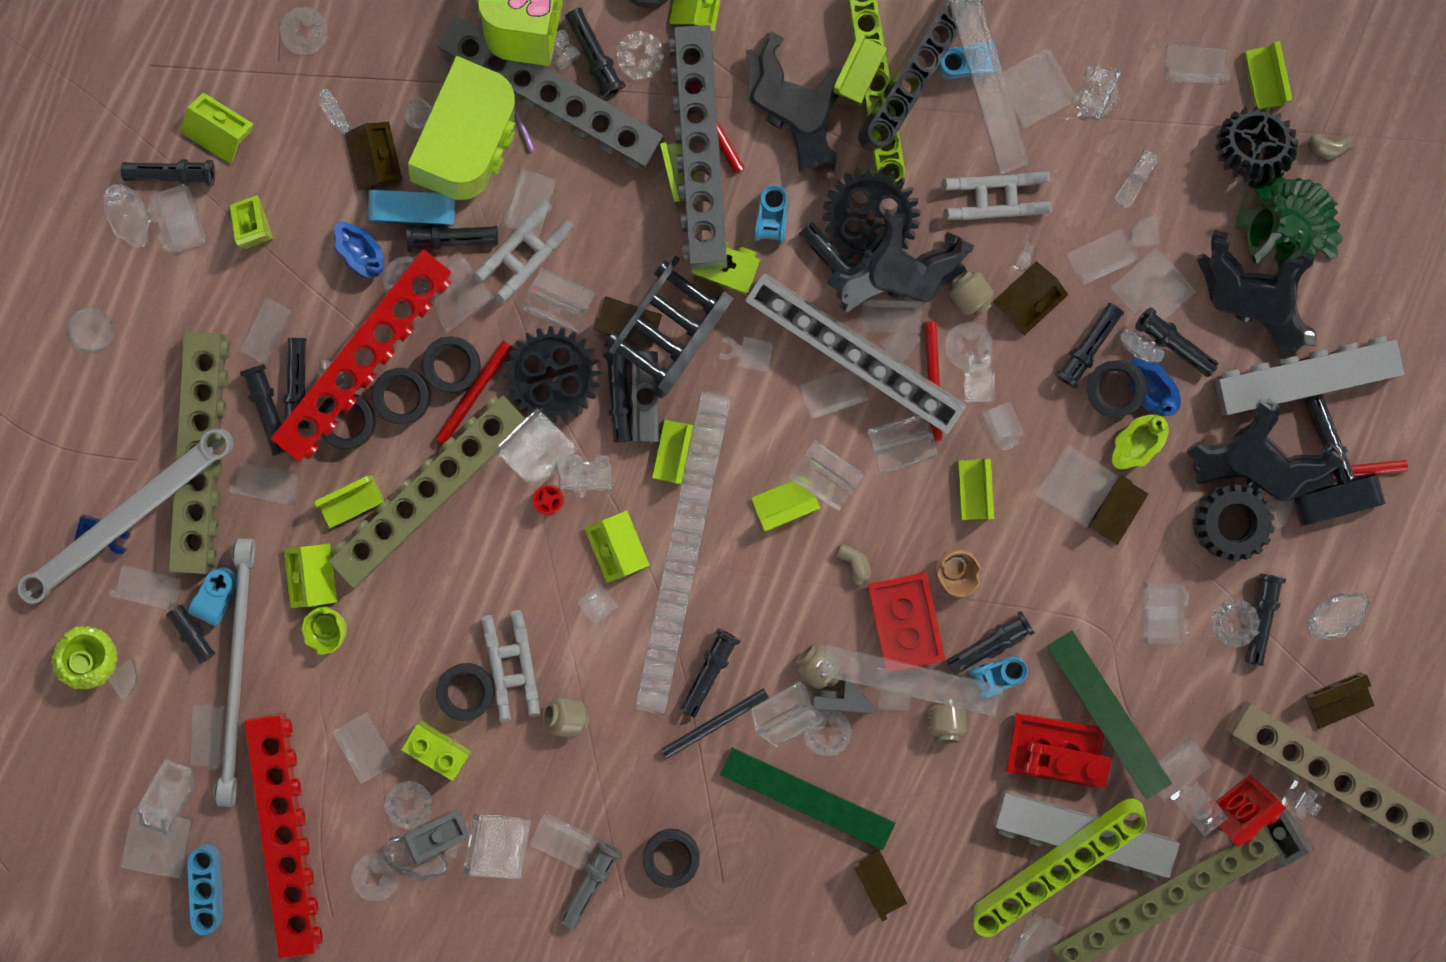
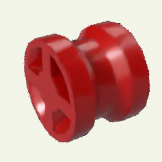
M553 485L541 486L533 495V505L541 514H555L563 506V493L558 487Z

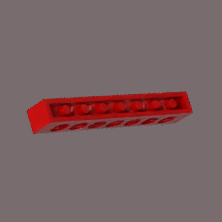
M423 249L272 436L271 440L299 462L303 457L309 460L320 447L315 442L322 433L328 437L339 423L334 419L341 410L347 413L357 401V398L353 395L359 387L362 386L366 389L377 376L372 371L379 362L385 366L395 353L392 346L396 341L400 339L404 342L414 330V327L410 324L418 315L423 318L433 306L429 302L436 292L442 295L452 282L448 277L452 272ZM422 278L428 282L429 291L427 294L417 295L413 291L412 283L415 279ZM397 302H405L409 305L410 314L407 318L400 319L394 315L393 307ZM385 325L390 328L391 338L389 341L382 343L376 340L374 330L377 326ZM365 348L372 353L373 359L368 366H360L356 362L355 354L359 349ZM341 372L350 373L354 379L352 387L348 390H342L336 384V377ZM330 396L334 400L335 407L330 413H321L317 409V401L320 397ZM308 419L314 422L316 430L312 436L303 437L299 434L297 427L302 420Z
M286 712L250 717L244 721L279 958L314 954L320 948L319 944L323 943L321 926L316 925L315 915L319 912L317 897H312L311 885H314L313 868L308 867L306 855H310L308 837L303 836L302 826L306 825L304 808H299L298 796H301L302 790L300 779L295 778L294 767L297 766L296 750L294 748L291 749L289 737L293 736L291 719L286 718ZM268 738L277 740L279 744L277 753H272L266 748V740ZM272 768H278L282 771V782H275L271 779L270 771ZM281 797L286 800L288 804L286 812H280L275 808V798ZM280 827H286L291 831V841H284L279 837ZM283 858H293L296 862V870H287L283 865ZM288 887H296L300 891V900H292L288 896ZM292 917H301L305 922V928L302 930L294 928L291 923Z

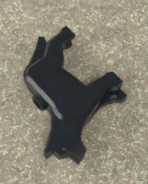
M772 31L770 33L767 32L763 39L759 56H757L753 49L746 50L749 65V103L756 110L767 115L766 121L779 129L783 125L789 128L797 148L798 168L801 174H803L806 168L817 170L824 166L834 170L837 153L828 146L826 126L832 106L840 96L834 93V86L842 70L837 67L832 68L816 91L784 81L782 67L775 55V50L780 47L784 38Z
M887 209L884 215L885 227L866 250L862 261L847 272H835L828 280V285L836 289V296L841 300L839 307L845 312H850L867 299L885 292L890 297L899 301H904V298L908 297L926 303L931 301L955 277L967 271L962 261L969 253H972L974 245L965 241L959 235L947 231L943 247L921 254L916 259L902 250V228L904 226L902 224V215Z
M1214 230L1211 239V258L1204 253L1197 257V262L1204 274L1210 300L1217 310L1235 314V317L1240 321L1251 322L1253 319L1259 320L1271 334L1282 358H1285L1286 352L1295 353L1304 345L1316 346V331L1302 321L1297 306L1299 280L1303 273L1313 265L1315 254L1302 251L1295 259L1288 258L1283 263L1278 276L1244 273L1240 262L1228 251L1230 243L1226 242L1228 233Z
M1260 399L1256 404V414L1253 422L1235 433L1227 442L1211 446L1197 442L1186 451L1194 459V471L1198 474L1196 477L1197 484L1220 478L1245 477L1248 479L1246 481L1247 484L1256 492L1261 493L1264 490L1276 500L1284 502L1290 501L1309 491L1334 485L1333 476L1329 473L1340 467L1344 463V458L1340 455V449L1329 441L1325 444L1320 455L1301 454L1288 457L1268 437L1278 421L1281 407L1270 399L1266 402Z

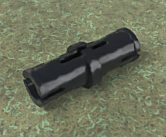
M181 604L175 607L181 619H178L174 611L170 610L166 614L167 618L170 619L181 635L179 637L181 642L188 645L198 663L202 664L207 661L201 649L204 650L209 658L213 657L216 654L215 651L212 650L202 636L201 627L193 623L184 606Z

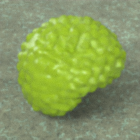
M89 626L71 628L56 644L51 661L53 672L56 673L59 681L73 689L99 687L104 685L116 668L117 650L109 635L101 629Z

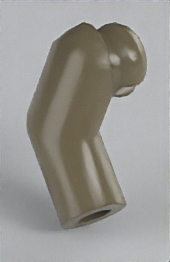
M1314 134L1308 142L1311 151L1315 155L1328 160L1334 159L1355 147V143L1349 134L1335 142L1324 138L1322 134Z
M842 543L836 557L851 563L853 570L851 579L855 584H866L867 580L871 578L872 573L867 556Z

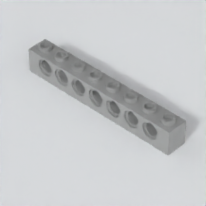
M766 273L759 278L745 300L946 434H949L966 408V404Z

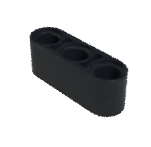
M1378 474L1313 490L1294 498L1301 526L1386 504Z

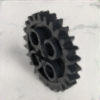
M871 166L867 167L866 174H862L861 170L856 168L854 178L848 173L844 174L845 184L837 180L835 181L834 187L837 192L829 190L827 197L832 201H826L823 208L831 212L825 213L822 220L831 223L825 227V232H834L830 242H841L838 249L839 252L846 248L849 249V259L857 253L860 254L859 260L861 262L866 250L878 237L875 230L879 227H885L884 215L887 209L882 205L881 201L886 198H891L897 203V207L892 209V211L902 215V224L904 225L902 228V248L907 250L909 247L906 238L910 240L915 239L916 233L911 229H918L920 222L912 218L919 217L921 210L912 207L918 204L919 199L909 198L914 188H903L905 183L904 177L896 182L894 180L895 171H892L888 176H884L883 167H880L877 174H873ZM862 192L867 196L868 200L864 203H858L853 199L852 194ZM850 208L855 212H846L845 209ZM869 210L875 211L874 220L868 219ZM857 221L862 229L857 232L851 231L847 228L846 223Z
M553 326L548 327L547 334H544L541 328H537V337L534 338L532 334L527 332L525 333L527 343L525 344L517 340L516 344L520 350H509V354L515 359L514 361L504 363L507 367L512 368L510 373L503 375L505 378L512 379V383L507 385L505 389L515 390V394L510 400L520 399L522 401L518 407L519 411L526 407L530 408L528 412L529 418L533 417L537 412L539 413V422H544L547 415H550L552 423H556L558 415H561L565 422L568 421L569 411L577 417L580 415L578 406L585 409L589 408L588 403L585 401L586 397L590 399L596 398L595 394L590 390L591 388L600 387L599 383L593 381V377L602 374L600 371L593 370V366L600 361L599 359L591 360L589 357L595 351L594 348L587 350L583 348L587 342L586 338L579 342L575 341L577 337L576 331H573L567 337L566 327H561L558 334H555ZM561 347L566 348L570 353V359L564 365L559 364L555 359V353ZM531 356H536L541 361V369L536 373L530 372L527 368L526 363ZM573 365L578 366L576 371L555 377V383H553L552 379L542 380L533 384L527 383L529 378L550 372V366L553 370H560ZM569 376L575 377L579 383L578 390L575 393H569L564 388V380ZM539 385L547 386L550 391V396L545 402L539 401L535 396V390Z

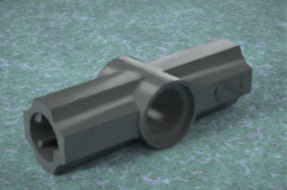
M638 351L658 366V351ZM632 363L633 442H659V397L654 395V399L649 405H641L637 400L640 390L644 388L653 390L656 383L653 382V377Z

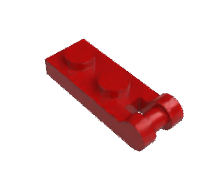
M1028 741L1027 751L1030 752L1028 762H1024L1023 772L1106 788L1111 757ZM1041 754L1049 755L1047 766L1039 764Z

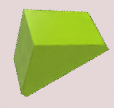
M258 195L230 205L234 237L238 246L248 249L274 239Z

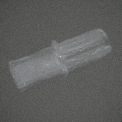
M1143 149L1131 172L1127 171L1126 173L1127 179L1115 197L1117 204L1124 208H1129L1141 188L1147 186L1148 182L1146 180L1160 160L1157 155Z

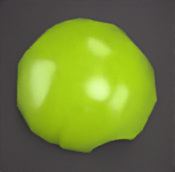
M329 607L313 609L304 617L301 627L305 645L316 650L318 655L333 653L344 643L347 635V624L342 615Z

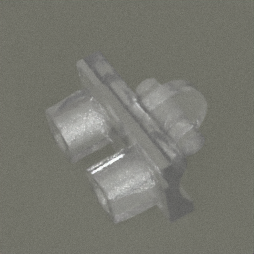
M1098 64L1089 65L1085 71L1084 79L1091 83L1092 86L1089 92L1085 89H1079L1071 101L1079 110L1077 117L1083 121H1087V119L1100 120L1102 115L1107 117L1111 109L1120 110L1123 102L1117 98L1120 89L1116 86L1123 72L1117 68L1106 69Z
M568 454L565 461H556L554 467L558 474L559 489L574 490L577 498L585 497L587 490L611 491L613 488L611 464L608 456L597 455L593 462H584L583 458L579 455Z

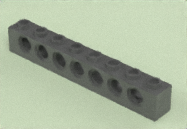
M455 14L436 45L442 51L440 57L453 64L456 56L490 69L492 60L499 58L487 48L483 30ZM470 43L479 45V52L473 57L464 55V49ZM505 60L504 69L497 72L508 80L514 94L520 97L518 102L531 110H534L536 106L546 112L544 117L557 125H560L562 121L572 127L571 133L583 140H586L589 136L598 142L597 148L609 155H612L613 152L620 154L624 157L622 162L635 170H638L639 167L647 170L660 147V143L664 140L663 134L543 65ZM521 73L531 75V82L526 87L516 85V78ZM547 88L557 90V97L552 102H545L541 98L542 92ZM580 103L583 105L584 110L579 117H571L567 114L568 107L571 104ZM606 118L610 122L609 128L605 132L600 133L593 129V124L597 119ZM632 133L636 137L634 145L628 148L622 147L619 144L621 135Z
M711 25L674 27L675 37L669 38L670 56H676L677 67H671L672 85H678L679 96H673L674 114H680L681 125H675L676 144L682 143L683 154L677 155L678 173H684L685 184H679L680 202H686L687 213L681 214L682 232H688L689 243H683L684 262L690 261L691 270L727 268ZM689 55H696L700 58V61L695 65H688L684 62V59ZM691 84H698L702 87V90L698 94H689L686 88ZM693 113H699L703 115L704 119L698 124H693L688 121V117ZM695 142H701L706 146V149L701 153H694L690 150V146ZM702 171L708 175V178L702 183H697L692 180V175ZM698 201H706L710 204V208L706 212H697L693 207ZM701 230H707L712 234V238L707 242H700L695 236Z

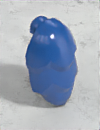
M344 221L337 222L333 230L334 249L344 260L345 266L362 278L378 277L384 269V255L381 247L365 229L357 228Z
M1142 358L1131 360L1130 362L1141 369L1146 378L1147 393L1142 406L1146 410L1160 416L1174 415L1179 410L1181 404L1180 391L1175 380L1168 376L1165 369L1158 363H1152ZM1130 377V387H1129V388H1130V390L1132 391V393L1134 394V391H1135V389H1134V382L1132 381V379H1131V377Z

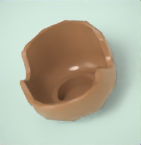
M958 548L945 552L938 560L935 570L936 580L949 595L958 598L970 596L981 584L979 580L981 566L971 552Z

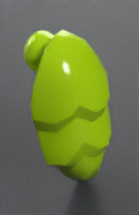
M1152 414L1142 416L1132 421L1125 430L1120 432L1115 438L1116 447L1112 456L1114 467L1119 470L1129 469L1134 466L1143 467L1155 454L1160 452L1167 441L1169 433L1168 423L1165 418Z

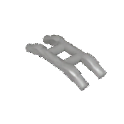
M1049 171L984 177L943 178L941 182L943 190L975 189L976 207L944 209V219L975 220L1052 213L1051 201L1018 204L1017 186L1050 183ZM1005 187L1006 205L988 206L987 188Z
M544 199L499 249L472 275L477 283H481L502 262L516 273L495 294V298L499 303H504L549 255L559 247L574 228V225L565 219L545 243L538 239L531 231L535 229L552 208L551 204ZM522 240L536 252L525 265L511 254Z
M521 610L511 612L517 644L499 647L493 616L486 615L481 618L495 689L499 722H509L511 720L509 697L506 688L524 685L529 717L540 716L539 697L529 639ZM519 656L522 673L504 676L501 659Z

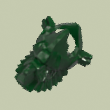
M1274 177L1273 181L1269 184L1262 179L1261 183L1256 186L1254 179L1249 180L1247 186L1257 193L1256 200L1261 206L1255 210L1245 207L1239 208L1235 229L1247 230L1249 256L1253 263L1258 264L1276 247L1277 252L1274 260L1278 264V271L1275 275L1278 276L1283 263L1288 258L1295 259L1302 251L1316 254L1314 250L1316 249L1322 251L1329 259L1338 257L1336 246L1343 241L1342 235L1337 232L1340 228V223L1334 219L1338 214V211L1335 209L1338 203L1329 195L1326 189L1322 188L1321 184L1313 183L1310 179H1285L1281 177L1279 180ZM1260 239H1267L1262 246H1259Z

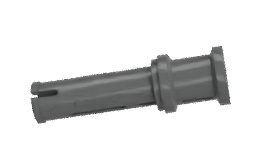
M599 841L597 844L599 849L591 863L588 862L585 865L586 874L568 903L567 908L559 918V922L569 929L575 930L581 917L587 910L601 883L606 882L610 878L609 872L616 859H620L623 855L620 850L607 842Z

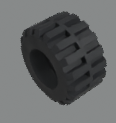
M1223 485L1220 488L1210 490L1208 495H1204L1200 499L1202 502L1200 506L1195 508L1196 518H1193V525H1196L1195 536L1201 541L1199 544L1213 556L1232 561L1247 560L1253 558L1252 555L1261 553L1263 551L1262 547L1268 545L1271 541L1268 537L1270 533H1274L1275 527L1271 526V521L1275 520V517L1269 511L1272 508L1270 503L1264 501V496L1260 492H1255L1253 488L1248 486ZM1229 505L1241 506L1249 518L1248 529L1238 540L1224 538L1218 528L1219 515Z

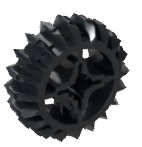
M1258 106L1253 108L1252 112L1246 107L1240 113L1234 111L1229 119L1226 118L1223 121L1221 129L1218 130L1217 142L1215 144L1216 151L1219 152L1217 156L1218 161L1224 162V171L1233 170V178L1238 175L1243 176L1244 184L1249 179H1254L1256 186L1261 183L1262 179L1268 184L1273 181L1274 177L1280 180L1284 173L1292 168L1293 161L1297 158L1299 140L1295 139L1296 129H1289L1290 120H1280L1282 117L1281 112L1275 116L1270 114V107L1265 112H1261ZM1257 139H1258V140H1259L1258 149H1257V151H1255V147H1256V144H1255V143H1256V141H1257Z

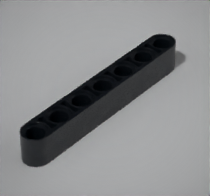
M978 0L939 1L859 131L858 141L865 150H878L893 140ZM948 6L955 11V19L949 15ZM933 31L940 35V43L936 42L933 38ZM918 55L925 59V68L919 64ZM903 79L908 81V83L910 84V92L906 91L903 88ZM888 104L894 107L896 112L895 117L891 116L888 113ZM872 129H876L879 132L880 142L875 141L872 137Z

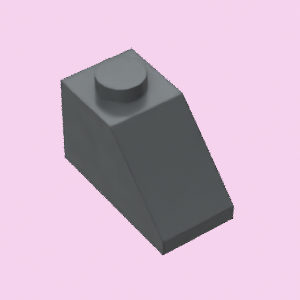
M1287 809L1281 813L1276 822L1265 826L1280 852L1277 859L1282 867L1315 850L1300 824Z

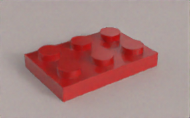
M927 572L868 584L886 673L946 660Z
M1016 712L1006 772L1096 788L1095 785L1023 772L1024 762H1028L1030 752L1027 751L1028 741L1101 755L1105 736L1099 727L1095 725ZM1041 754L1039 764L1047 766L1049 755Z
M1249 774L1207 808L1204 814L1239 848L1242 844L1251 842L1256 837L1257 832L1263 827L1276 822L1281 813L1286 810V807L1275 795Z

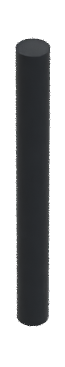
M762 688L663 747L661 751L666 759L672 757L769 699L767 692Z

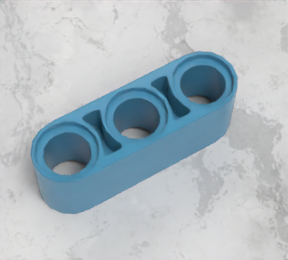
M369 191V222L454 226L455 199L449 198L446 195L426 192Z
M204 844L190 853L187 862L190 924L194 932L199 935L212 933L223 921L221 856L217 847L212 844ZM199 853H206L210 857L211 862L209 866L200 864L198 861ZM203 882L210 885L212 889L211 896H205L200 892V883ZM205 912L212 916V926L203 924L201 913Z

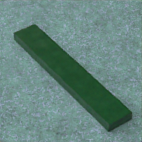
M1070 631L1049 644L1047 649L1145 800L1170 786L1172 782L1074 632Z
M732 747L720 773L721 776L881 850H884L896 824L884 816Z

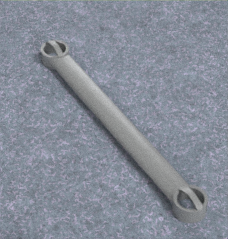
M221 428L205 432L201 437V441L44 566L36 572L22 577L17 586L20 598L30 604L47 599L51 590L210 464L217 459L228 456L234 446L231 434ZM218 433L223 436L208 448L207 441L211 434ZM226 443V448L222 454H213L214 451ZM29 578H37L40 582L27 591V580ZM43 587V593L39 598L31 597V595Z
M238 538L233 544L231 551L232 561L237 568L222 776L217 780L213 789V796L217 806L234 807L237 797L238 784L237 778L234 776L250 569L254 565L256 550L255 540L249 538Z

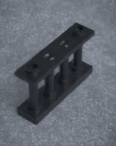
M676 255L669 262L663 260L656 269L654 275L658 278L619 333L613 331L604 344L608 349L602 356L608 360L617 351L653 377V382L656 383V386L652 393L660 399L670 392L734 299L725 291L717 298L713 295L709 297L675 272L673 269L680 260ZM665 280L703 306L702 310L706 314L701 321L697 319L693 321L657 294ZM649 303L687 330L686 334L690 337L684 345L681 343L677 345L640 318ZM632 327L670 354L669 358L673 361L667 369L665 367L659 368L623 341Z

